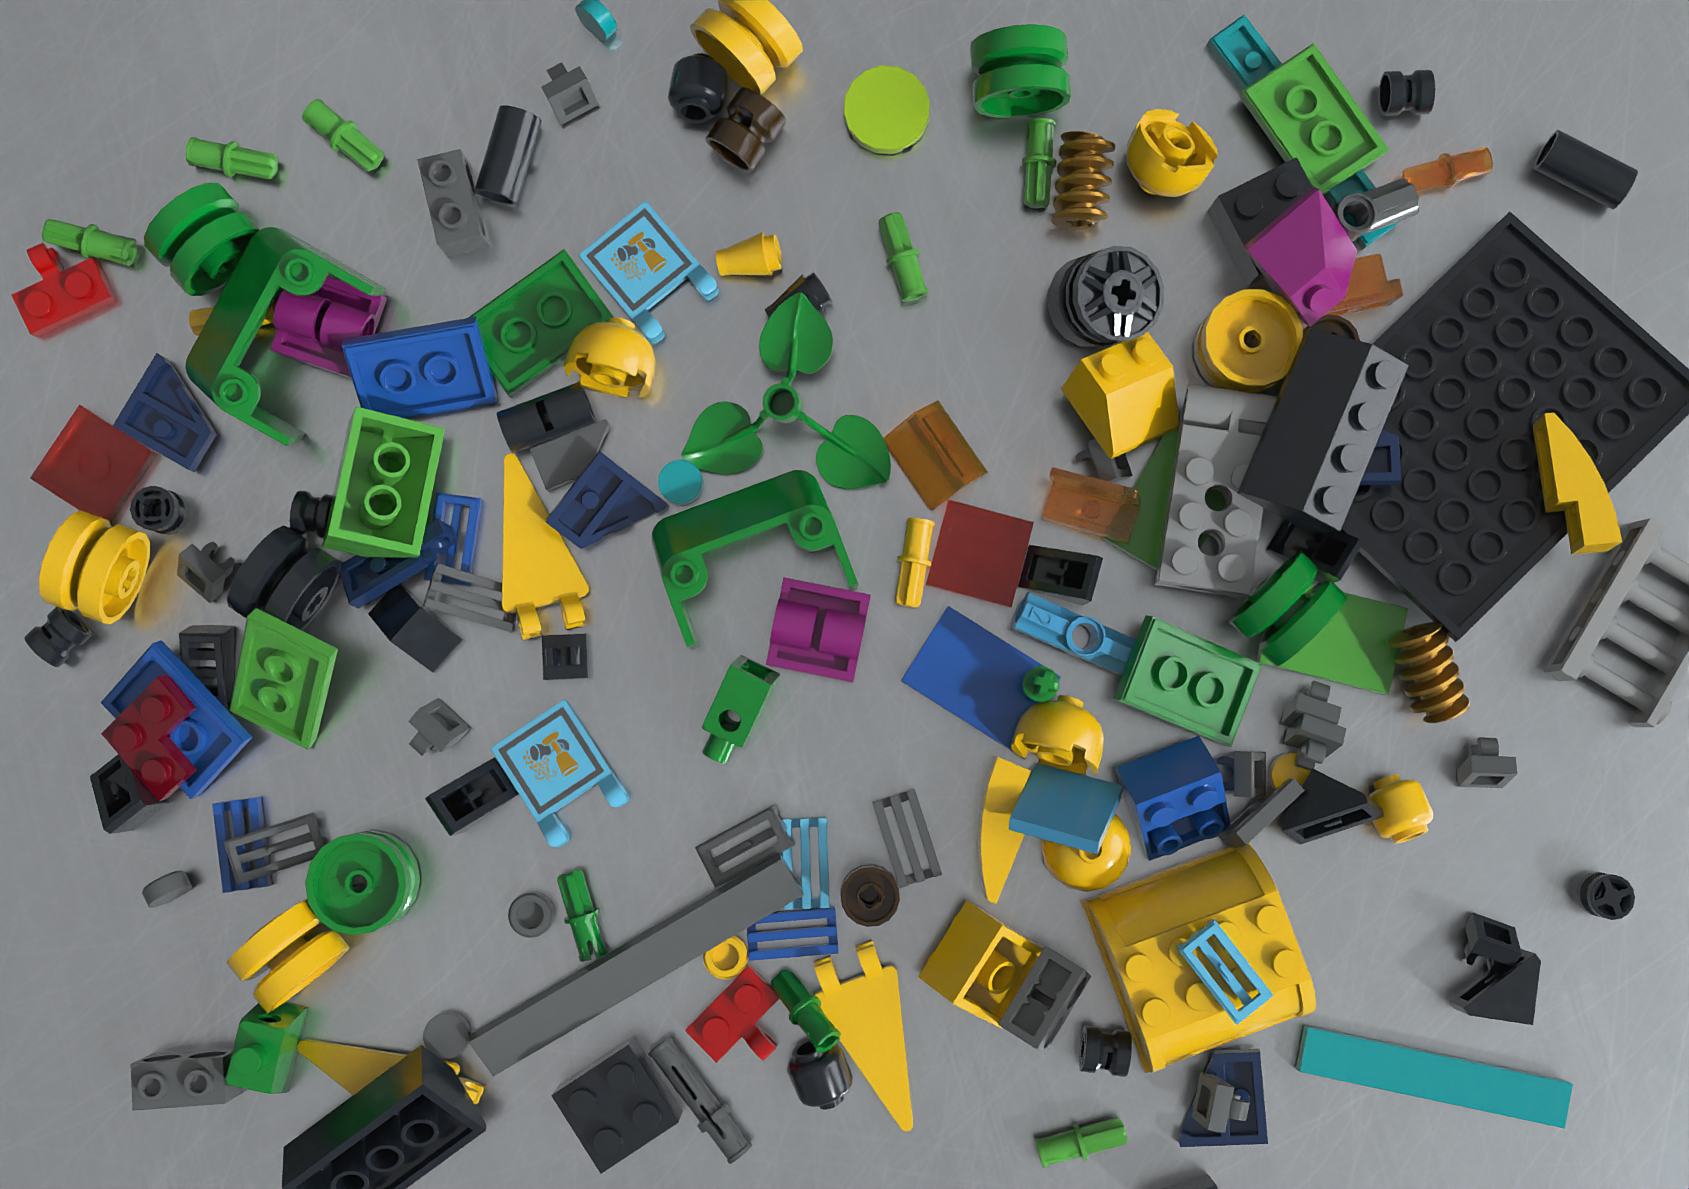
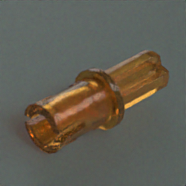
M1486 146L1450 156L1449 153H1443L1439 156L1438 160L1405 168L1402 171V178L1405 177L1409 183L1414 184L1417 192L1442 185L1446 188H1452L1456 185L1457 181L1482 174H1490L1493 170V160Z

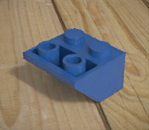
M1200 736L1116 767L1119 783L1123 786V799L1148 861L1164 855H1171L1179 849L1205 839L1215 838L1230 824L1221 771Z

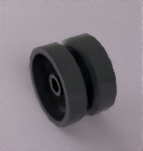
M283 525L267 535L242 564L228 592V607L246 619L257 608L303 631L322 609L335 588L342 570L341 561L320 548L309 551L308 539L290 527Z

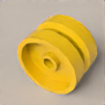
M718 0L720 11L711 8L704 10L690 25L691 33L702 50L724 67L728 77L739 87L749 88L762 95L776 80L773 66L779 68L789 67L803 52L802 43L789 22L768 0Z
M1243 289L1225 297L1200 324L1194 339V360L1201 376L1212 387L1258 394L1272 387L1288 373L1303 338V327L1295 309L1281 296L1264 289Z
M81 510L71 514L59 526L48 545L42 561L39 575V594L43 601L65 610L74 611L78 608L82 616L104 624L116 622L132 605L146 575L150 558V541L147 534L120 524L112 527L109 520Z
M307 899L294 905L261 927L227 960V965L241 982L250 981L268 969L271 970L255 986L253 997L267 1014L299 993L349 950L347 943L338 932L333 930L324 931L310 941H306L322 923L317 919Z

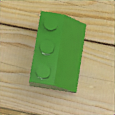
M355 407L348 423L322 547L364 557L418 558L445 428Z

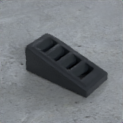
M227 625L189 626L179 633L181 661L198 679H217V685L204 686L214 696H218V701L229 711L234 679V628ZM200 643H214V648H200ZM200 660H215L216 666H200Z

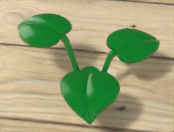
M800 292L789 297L779 305L762 330L759 340V351L764 365L773 371H788L786 377L781 380V383L772 385L764 393V410L760 411L757 420L751 424L749 413L736 403L727 401L714 403L707 407L696 419L689 439L681 453L684 460L693 463L703 471L725 475L738 474L750 469L761 457L763 444L754 432L760 429L768 418L771 417L780 423H790L799 419L827 439L817 449L816 464L819 473L830 484L842 489H858L886 483L891 473V460L886 442L879 430L870 421L857 415H844L836 421L833 431L830 432L802 412V398L791 387L796 370L805 374H811L820 370L829 361L834 343L832 331L828 323L813 307L807 297Z

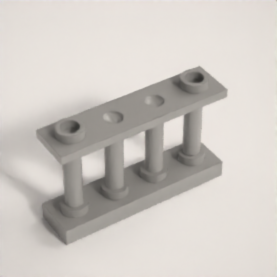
M1651 518L1630 524L1622 538V543L1616 548L1544 671L1558 681L1577 680L1578 677L1586 676L1637 708L1628 721L1634 727H1655L1656 724H1660L1665 720L1672 709V702L1670 700L1689 669V615L1641 587L1639 579L1636 578L1643 565L1651 562L1689 585V564L1661 548L1662 543L1658 540L1666 527ZM1629 600L1681 631L1669 653L1664 652L1617 623V617L1614 615L1622 602ZM1608 638L1659 669L1646 692L1594 661L1595 656L1592 653L1600 639Z

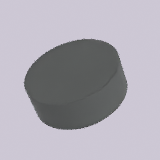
M175 871L146 885L143 888L142 894L148 907L154 908L182 896L192 888V885L184 871Z
M529 891L518 896L511 903L508 911V920L512 929L517 934L527 938L538 937L545 933L552 926L555 919V907L551 899L537 891Z
M451 1011L440 1013L433 1017L424 1029L423 1041L425 1047L440 1059L454 1058L469 1045L471 1028L465 1017L459 1013Z

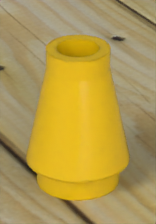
M762 232L725 249L715 251L716 264L720 276H772L773 271L782 269V255L775 234L766 236Z

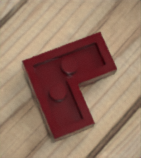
M168 674L157 677L101 733L159 802L170 797L197 770L169 737L196 707Z

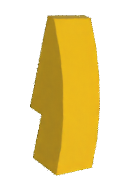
M1554 412L1545 413L1533 424L1546 512H1565L1571 555L1609 551L1622 543V537L1616 512L1605 483L1591 457L1573 432Z
M997 756L993 757L984 784L979 809L977 836L979 872L984 897L995 904L998 901L1025 835L1009 830V821L1031 770Z

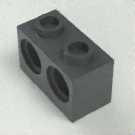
M457 149L417 159L436 242L445 255L452 257L490 248L479 197L474 191L476 185L471 164L462 150Z
M1045 946L998 1025L1046 1054L1090 980L1091 975L1085 969Z
M233 1048L150 1054L130 1064L132 1110L225 1104L242 1094V1088L226 1084Z

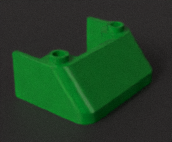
M266 227L257 231L251 238L186 359L185 368L189 379L221 410L288 446L302 441L306 433L258 407L257 404L261 396L260 385L251 373L239 367L281 288L295 295H310L322 287L329 273L367 295L382 296L386 288L286 230Z
M792 470L665 517L655 525L651 536L652 545L664 587L688 648L693 650L699 648L700 644L683 600L698 595L707 584L708 571L702 554L781 524L787 523L793 540L805 550L817 551L832 545L848 590L857 589L858 582L835 520L819 483L812 474L804 470Z

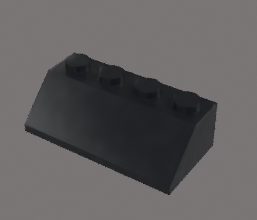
M1314 329L1306 330L1237 493L1310 533L1340 531L1409 365L1373 344Z
M420 1045L283 1147L282 1189H406L485 1132L486 1123L454 1069Z

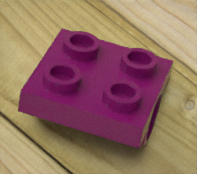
M328 276L322 287L310 295H295L284 289L278 298L274 311L273 322L277 330L270 350L279 355L352 379L342 349L343 339L375 334L387 299L383 295H367L346 282Z
M783 577L771 631L766 665L853 682L871 595Z

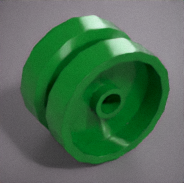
M1012 25L993 29L971 41V70L979 76L973 83L974 109L979 114L994 118H1026L1050 113L1069 103L1071 98L1070 75L1061 68L1066 65L1068 60L1067 36L1062 30L1047 25Z
M204 183L178 195L158 212L149 223L144 234V246L159 263L165 267H170V276L185 293L190 296H204L222 288L228 283L251 238L261 229L247 214L239 213V204L219 183Z
M1297 552L1278 569L1273 570L1251 591V594L1247 596L1244 603L1237 609L1229 621L1245 638L1257 636L1272 625L1262 637L1258 651L1277 667L1288 661L1306 646L1339 612L1348 597L1331 580L1319 582L1303 594L1314 581L1318 567L1302 552Z
M370 830L344 835L321 847L309 864L305 881L307 900L317 919L333 931L353 936L371 933L390 925L406 914L416 900L420 885L418 861L408 845L393 834ZM360 875L366 878L367 884L360 883Z

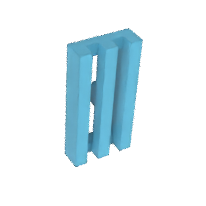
M827 817L782 819L787 827L786 832L789 837H792V828L800 827L801 877L804 893L802 898L785 905L784 910L794 908H829ZM809 827H818L820 898H811ZM791 847L783 852V859L793 873Z
M1210 919L1205 923V927L1199 931L1196 930L1190 935L1191 938L1186 942H1181L1175 948L1233 1023L1238 1025L1274 995L1214 919ZM1213 935L1258 992L1255 997L1251 999L1206 941L1210 936ZM1196 947L1200 948L1242 1002L1243 1006L1238 1010L1235 1008L1192 951Z

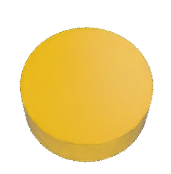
M1297 753L1282 754L1271 763L1268 777L1274 790L1279 788L1289 778H1295L1301 787L1311 771L1295 766Z
M734 935L703 953V962L706 969L711 975L719 979H732L738 976L745 969L748 962L747 945L738 935Z

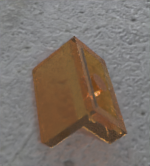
M1380 254L1355 258L1346 297L1325 315L1343 316L1389 306L1403 296L1400 279L1387 281Z
M939 400L911 414L884 437L888 449L931 510L939 507L958 491L976 482L988 473Z
M1054 467L1051 468L1049 477L1052 481V487L1042 515L1044 521L1129 544L1141 506V498L1137 489Z

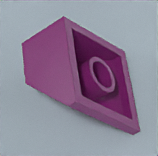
M1313 186L1243 246L1274 293L1295 309L1298 318L1309 327L1346 297L1357 254V249L1317 187Z

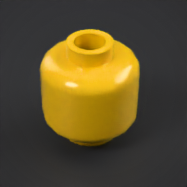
M1393 774L1373 783L1376 791L1372 792L1368 797L1382 808L1384 817L1372 821L1380 837L1392 838L1395 844H1399L1419 837L1429 831L1427 824L1433 818V811L1421 784L1417 780H1401L1399 774Z

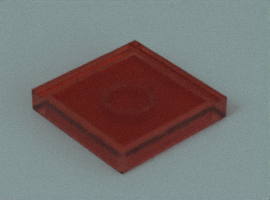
M79 405L30 479L78 510L105 518L112 524L158 453L113 427V424L88 408Z
M948 500L925 586L1011 608L1034 522Z

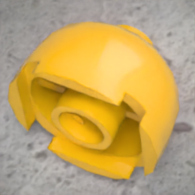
M1154 109L1145 112L1127 142V165L1134 179L1145 192L1159 196L1179 197L1194 191L1205 180L1215 166L1213 162L1218 157V152L1211 137L1199 125L1192 121L1186 127L1182 123L1175 121L1179 114L1171 110Z
M613 317L609 319V322H596L586 326L573 339L563 368L565 374L569 377L572 370L581 375L579 381L584 387L600 393L627 398L629 390H640L638 397H645L650 393L656 363L652 345L642 333L635 330V325L629 320Z
M1060 695L1057 701L1048 700L1031 706L1021 716L1015 729L1011 749L1025 760L1027 753L1030 752L1040 757L1038 762L1040 764L1081 775H1086L1087 768L1089 767L1092 773L1095 774L1098 772L1102 758L1104 737L1100 723L1089 711L1083 709L1084 703L1081 700L1071 696Z
M1114 814L1098 854L1041 839L1040 843L1044 864L1052 877L1069 889L1083 892L1104 889L1118 880L1128 866L1131 853L1128 830L1117 814Z

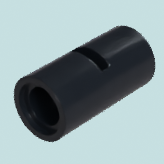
M502 105L499 107L474 190L477 194L497 203L511 206L517 205L542 123L538 116L513 106Z
M1556 130L1548 139L1534 165V170L1612 210L1617 208L1627 196L1638 174L1637 169L1560 130Z
M580 381L496 413L503 436L513 454L596 423L589 399Z

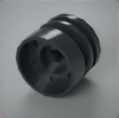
M1112 246L1070 260L1055 273L1048 289V311L1053 325L1065 339L1081 347H1101L1112 343L1126 342L1144 335L1157 322L1164 304V285L1157 267L1147 255L1132 247Z

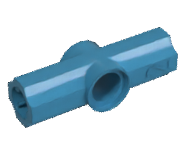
M1029 592L1025 594L1022 602L1019 604L1012 625L1013 629L1057 647L1068 656L1082 658L1120 676L1124 673L1136 641L1132 637L1102 625L1093 617L1079 615ZM1079 624L1086 627L1090 635L1089 643L1083 649L1075 646L1072 640V632Z

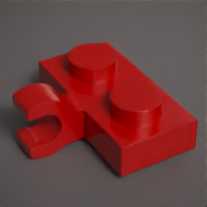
M43 242L26 250L33 266L40 273L43 280L11 294L30 335L35 337L117 300L98 260L91 257L63 270L54 248L47 249Z
M749 965L685 1031L716 1063L741 1038L764 1061L777 1048L778 1044L761 1028L757 1021L780 998L771 988V985Z

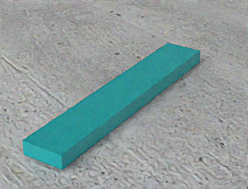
M1245 14L1210 38L1207 43L1208 47L1241 90H1244L1282 64ZM1361 170L1323 196L1332 209L1347 195L1354 193L1362 194L1376 187L1365 172ZM1343 212L1346 223L1357 227L1354 216L1348 212ZM1400 222L1360 236L1355 241L1363 250Z
M1304 1025L1296 1070L1302 1073L1564 1129L1573 1087L1572 1083L1561 1079Z

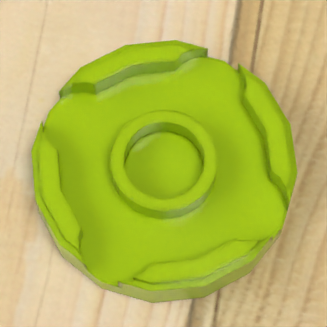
M880 65L865 70L852 81L845 95L844 120L854 140L861 147L878 154H895L903 151L904 148L909 147L911 144L914 145L922 137L929 122L930 100L925 86L913 73L899 66Z

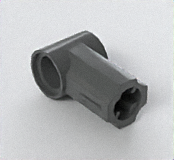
M1404 177L1362 194H1349L1332 208V211L1353 242L1360 236L1417 215L1419 213V196L1414 184L1409 183ZM1343 212H1348L1354 216L1357 227L1346 223Z

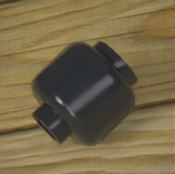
M697 53L681 58L675 63L668 92L670 105L682 119L689 122L702 123L715 117L722 111L728 85L727 72L719 62L707 54Z
M810 1039L795 1047L792 1052V1058L788 1062L787 1073L799 1100L806 1106L820 1107L823 1110L834 1108L844 1100V1094L852 1086L853 1075L843 1051L837 1043L826 1052L818 1053Z

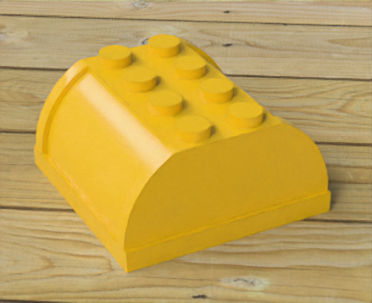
M1250 842L1247 845L1230 847L1228 845L1080 901L1128 1031L1131 1032L1132 1043L1141 1067L1145 1073L1157 1072L1165 1069L1169 1064L1294 1017H1303L1313 1013L1316 1009L1312 979L1281 897L1268 870L1252 848ZM1210 919H1214L1274 995L1238 1025L1233 1023L1175 948L1181 942H1186L1191 938L1190 935L1196 930L1199 931L1205 927V923ZM1213 935L1210 936L1206 941L1251 999L1255 997L1258 992ZM1196 947L1192 951L1235 1008L1237 1010L1243 1006L1242 1002L1200 948Z

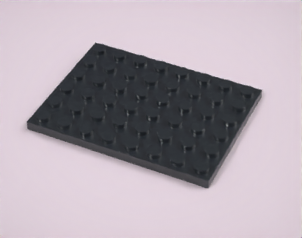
M1509 211L1373 343V345L1409 365L1383 427V430L1399 436L1401 481L1398 485H1359L1340 531L1360 538L1364 543L1359 552L1433 622L1443 624L1441 629L1447 632L1454 642H1457L1568 534L1565 512H1546L1533 424L1545 413L1554 412L1573 432L1591 457L1609 493L1689 415V369Z

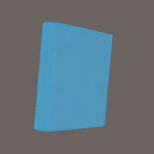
M1036 763L1010 816L1009 830L1098 854L1121 800L1123 786Z

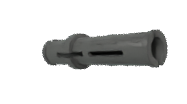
M669 1036L648 1053L699 1120L697 1124L699 1130L702 1133L707 1131L727 1158L729 1164L735 1162L752 1147L750 1141L748 1142L728 1115L731 1111L726 1103L722 1105L719 1103L698 1072L673 1041L672 1036Z

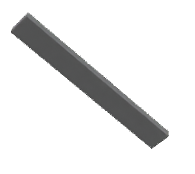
M779 853L469 1035L468 1043L492 1076H495L804 895L803 889Z

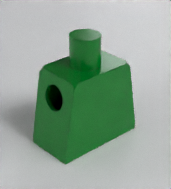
M740 655L729 666L702 725V729L711 733L702 750L706 757L726 764L734 746L742 748L745 745L777 683L780 673L743 655ZM728 710L736 712L740 717V721H733L728 716Z
M285 1002L267 1014L258 1003L242 1017L236 1034L226 1084L267 1094L289 1092L298 1055L297 1045L302 1038L308 1007ZM269 1018L278 1020L279 1022H269Z

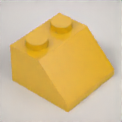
M1149 332L1081 359L1061 388L1109 459H1113L1168 434L1179 426L1173 365Z
M966 901L960 912L954 917L951 926L935 951L929 956L925 967L918 977L952 1004L1002 1029L998 1025L1043 948L993 915Z

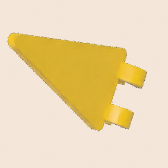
M510 453L504 458L502 610L505 613L516 612L522 640L540 636L541 625L536 607L560 602L566 630L583 627L585 615L579 598L588 594L589 586L559 532L545 522L549 515L517 456Z
M869 940L855 946L865 973L863 975L840 983L831 956L814 961V970L822 990L816 992L813 996H817L820 999V1008L841 1033V1036H839L840 1042L901 1130L907 1132L913 1128L898 975L895 966H881L873 941Z
M304 1039L297 1045V1050L300 1054L352 1095L407 1056L406 1054L312 1039ZM444 1061L454 1069L458 1076L460 1066L455 1062ZM458 1077L473 1103L478 1104L485 1086L474 1080Z

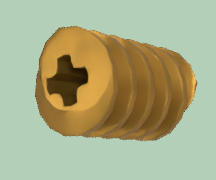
M1084 131L1064 132L1061 134L1064 144L1059 149V156L1062 161L1057 166V173L1061 178L1055 184V190L1059 195L1053 201V207L1058 212L1052 215L1051 222L1063 229L1089 230L1093 228L1096 221L1108 218V213L1097 209L1096 205L1110 201V196L1099 192L1098 187L1110 186L1112 183V179L1100 174V170H1107L1113 167L1114 162L1111 159L1102 157V153L1113 152L1116 145L1111 141L1104 140L1102 136Z
M1437 622L1412 626L1388 641L1389 646L1392 648L1404 647V651L1394 656V661L1397 664L1409 663L1410 666L1402 670L1399 676L1402 680H1415V683L1405 688V694L1409 697L1420 696L1421 699L1413 702L1410 705V709L1414 713L1425 712L1426 716L1423 718V721L1426 723H1439L1453 719L1470 708V700L1463 694L1465 691L1464 682L1457 678L1460 672L1459 666L1455 662H1451L1454 659V651L1450 646L1446 645L1449 642L1448 633L1440 629L1443 624Z

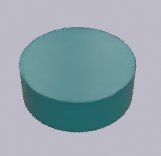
M582 0L575 7L580 21L599 40L606 41L617 31V23L613 15L599 0Z
M675 460L665 465L661 470L658 486L661 494L670 503L688 505L700 496L703 489V478L699 469L693 463L686 460Z

